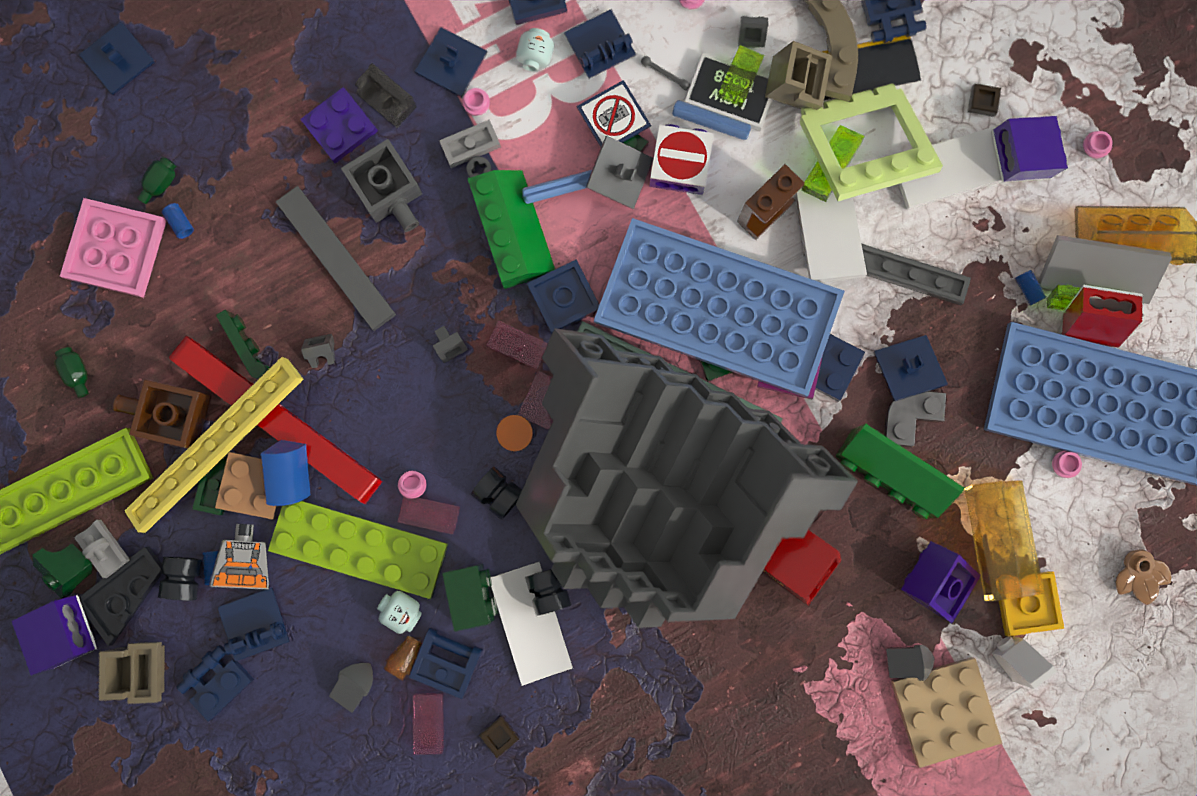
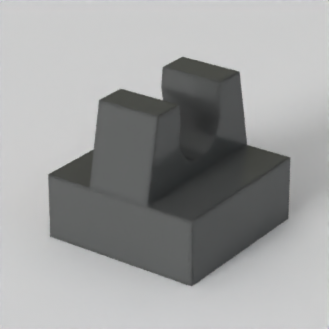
M741 16L738 46L765 47L769 24L768 18Z
M445 326L434 331L440 342L433 345L443 363L468 350L458 332L450 335Z
M332 334L304 340L301 351L304 360L307 359L312 368L318 367L319 360L317 357L324 356L327 359L328 365L335 362V342Z

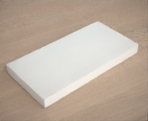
M996 126L932 145L943 167L939 173L899 184L907 210L1002 182L992 136V130Z
M825 176L801 178L804 181V186L795 194L809 279L818 282H831L865 278L867 272L853 197L837 201Z

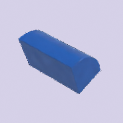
M280 440L261 453L267 505H290L300 502L311 495L306 444Z

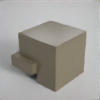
M792 41L772 57L765 97L799 109L810 107L818 110L822 108L832 55Z
M162 642L130 643L128 647H119L99 652V700H121L127 698V704L160 702L161 693L164 692L165 646H162Z

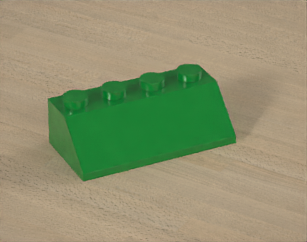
M493 170L468 178L504 289L535 280L555 270L534 204L525 203L522 196L523 188L528 187L523 171Z
M866 423L852 429L835 456L841 460L840 464L845 469L853 473L857 470L865 476L863 479L865 482L875 488L883 487L889 491L887 495L900 504L906 502L913 507L911 511L925 520L928 517L939 518L965 489V487Z

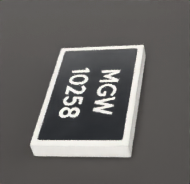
M702 53L685 103L747 123L752 129L761 131L772 100L765 97L769 75Z

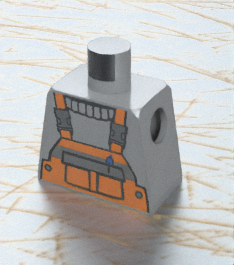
M236 524L235 540L221 541L209 587L268 589L266 545L264 542H252L254 525Z

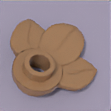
M1142 549L1134 550L1125 557V568L1117 575L1116 589L1120 595L1133 591L1139 601L1149 605L1157 598L1160 590L1159 585L1171 583V572L1164 562L1154 560L1153 555L1148 551Z

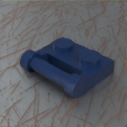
M429 628L409 678L463 699L483 649L476 646L474 648L468 647L437 634V630ZM432 645L469 659L466 667L430 653Z

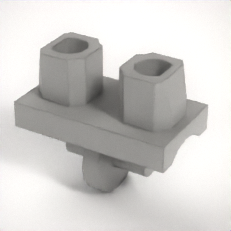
M97 519L88 529L74 537L83 549L85 558L90 559L103 578H108L130 560L102 520Z

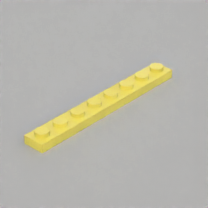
M281 357L125 510V513L138 532L146 533L303 380L288 359Z

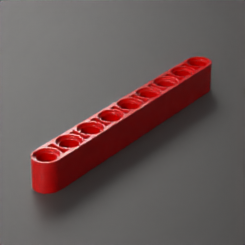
M188 336L183 338L168 357L231 406L254 385ZM278 404L257 424L278 441L286 440L306 444L308 464L363 504L368 502L383 482L379 477L281 404Z

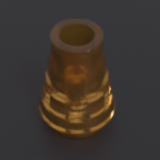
M407 635L405 640L385 660L387 664L383 669L404 680L406 675L411 673L422 643Z

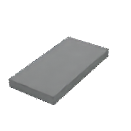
M1057 235L1038 283L1042 288L1078 293L1083 285L1142 294V303L1150 304L1172 259V255L1166 251Z

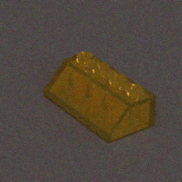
M1075 207V238L1170 252L1172 255L1170 264L1173 265L1196 264L1197 221L1185 207Z
M998 481L966 487L964 490L985 601L1044 594L1023 481Z

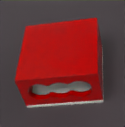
M1083 285L1063 312L1062 335L1119 348L1142 322V294Z

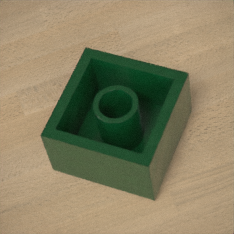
M480 564L443 573L454 632L488 625L495 620L494 616L498 614L495 597L490 598L488 587L492 586L489 569L484 570V565Z

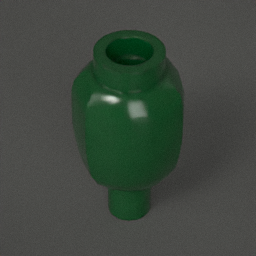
M163 156L160 160L153 161L142 177L141 185L143 190L137 199L147 204L152 196L162 194L174 180V170L177 165Z
M71 347L56 351L54 353L56 356L54 365L63 383L70 388H74L78 398L89 395L85 386L88 373L81 356L73 352Z

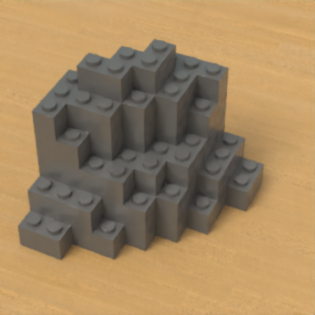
M554 329L542 357L554 375L541 403L549 413L550 418L553 419V423L516 506L548 557L554 562L551 570L563 589L588 588L600 608L624 607L638 628L661 627L664 620L676 622L735 619L781 538H804L819 510H841L858 481L823 446L801 444L770 411L748 409L733 392L711 390L697 374L675 372L661 356L617 351L603 335Z

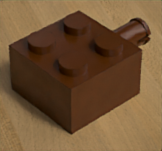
M144 380L139 399L118 394L113 403V410L134 415L129 435L189 448L201 435L211 396Z

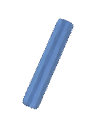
M677 101L673 108L672 115L742 140L748 138L751 126L747 123L682 101Z
M592 170L525 187L522 190L525 203L529 204L585 189Z

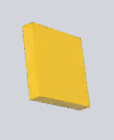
M1054 571L995 579L1005 636L1065 629Z

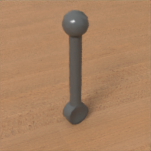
M644 56L641 59V64L644 67L649 66L679 84L682 89H689L691 84L687 80L680 79L653 63L648 56Z

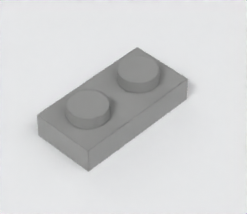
M490 120L439 140L451 168L501 148Z

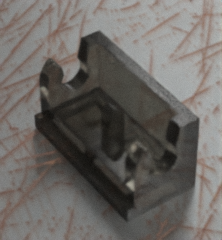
M371 63L368 66L369 68L357 80L355 86L359 89L356 93L393 126L398 128L417 106L410 94Z

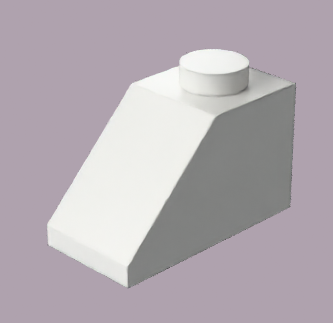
M1008 636L1002 639L996 645L998 648L991 653L1013 682L1032 689L1038 687L1057 672L1055 667L1023 638Z

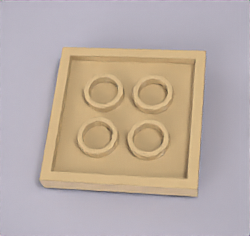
M970 657L932 668L929 677L925 681H918V678L891 680L914 759L919 768L1002 744L976 658Z

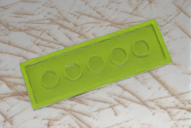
M130 428L122 429L1 489L0 554L154 479L135 437L129 435Z
M300 501L282 506L268 551L432 599L448 544Z

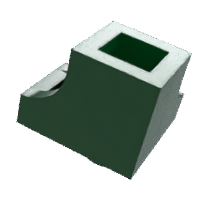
M73 543L58 552H49L41 548L32 555L33 566L43 575L42 581L61 599L71 595L75 587L92 574V562L85 558L83 553Z

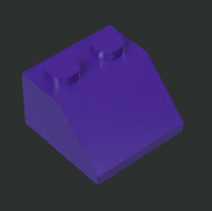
M930 541L927 548L921 552L919 561L913 571L907 575L901 590L913 600L952 624L981 575L959 554Z

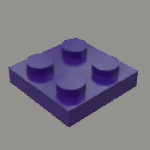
M344 87L300 119L334 163H337L378 132Z

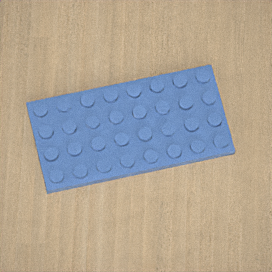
M632 218L594 318V323L807 398L845 291Z
M1010 322L1005 333L984 430L1197 486V369Z

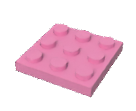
M83 198L60 277L144 298L167 220L160 216Z

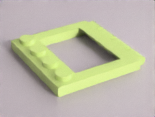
M893 83L874 88L873 92L866 90L852 94L849 102L833 99L824 102V109L823 107L818 110L810 107L801 109L802 116L799 123L837 201L939 173L943 167L902 88L896 89ZM891 106L913 149L841 169L821 125Z

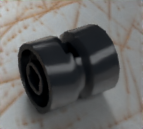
M492 467L478 482L471 495L482 504L488 503L490 505L489 510L502 520L516 505L522 489L514 482L507 483L506 476L496 467Z
M164 556L161 573L165 575V579L160 581L158 598L197 600L199 584L194 579L200 576L202 559Z
M551 569L525 577L529 592L535 595L532 604L536 616L548 614L572 605L568 590L562 588V585Z

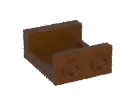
M784 164L745 202L737 222L757 240L795 203L796 200L793 196L804 186V181Z

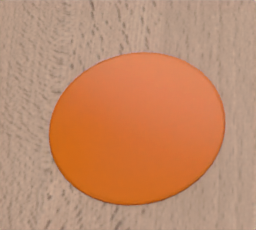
M507 416L497 427V439L507 450H522L528 446L532 439V427L521 416Z

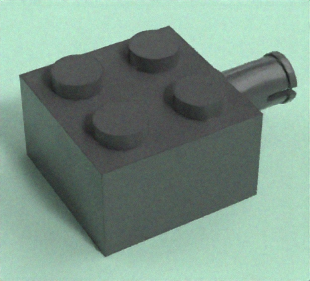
M389 139L341 168L376 223L393 213L403 227L404 232H409L419 225V221L415 218L407 204L423 193Z

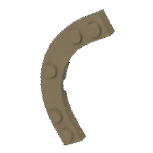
M804 0L809 5L808 10L816 18L819 25L824 27L827 35L828 54L832 55L825 96L849 102L853 93L858 65V45L852 21L840 0Z

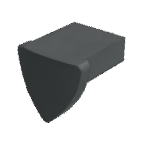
M914 645V647H890L886 649L889 678H918V681H925L929 677L935 659L932 652L926 646Z
M370 663L353 664L341 670L338 674L339 680L329 697L351 713H353L363 697L367 696L371 689L373 671Z

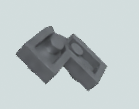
M924 392L899 401H893L886 411L884 436L900 446L913 447L915 444L916 420L944 421L946 393Z

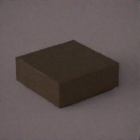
M974 83L971 87L968 112L995 117L998 113L1001 88Z
M502 715L479 734L496 758L520 739Z

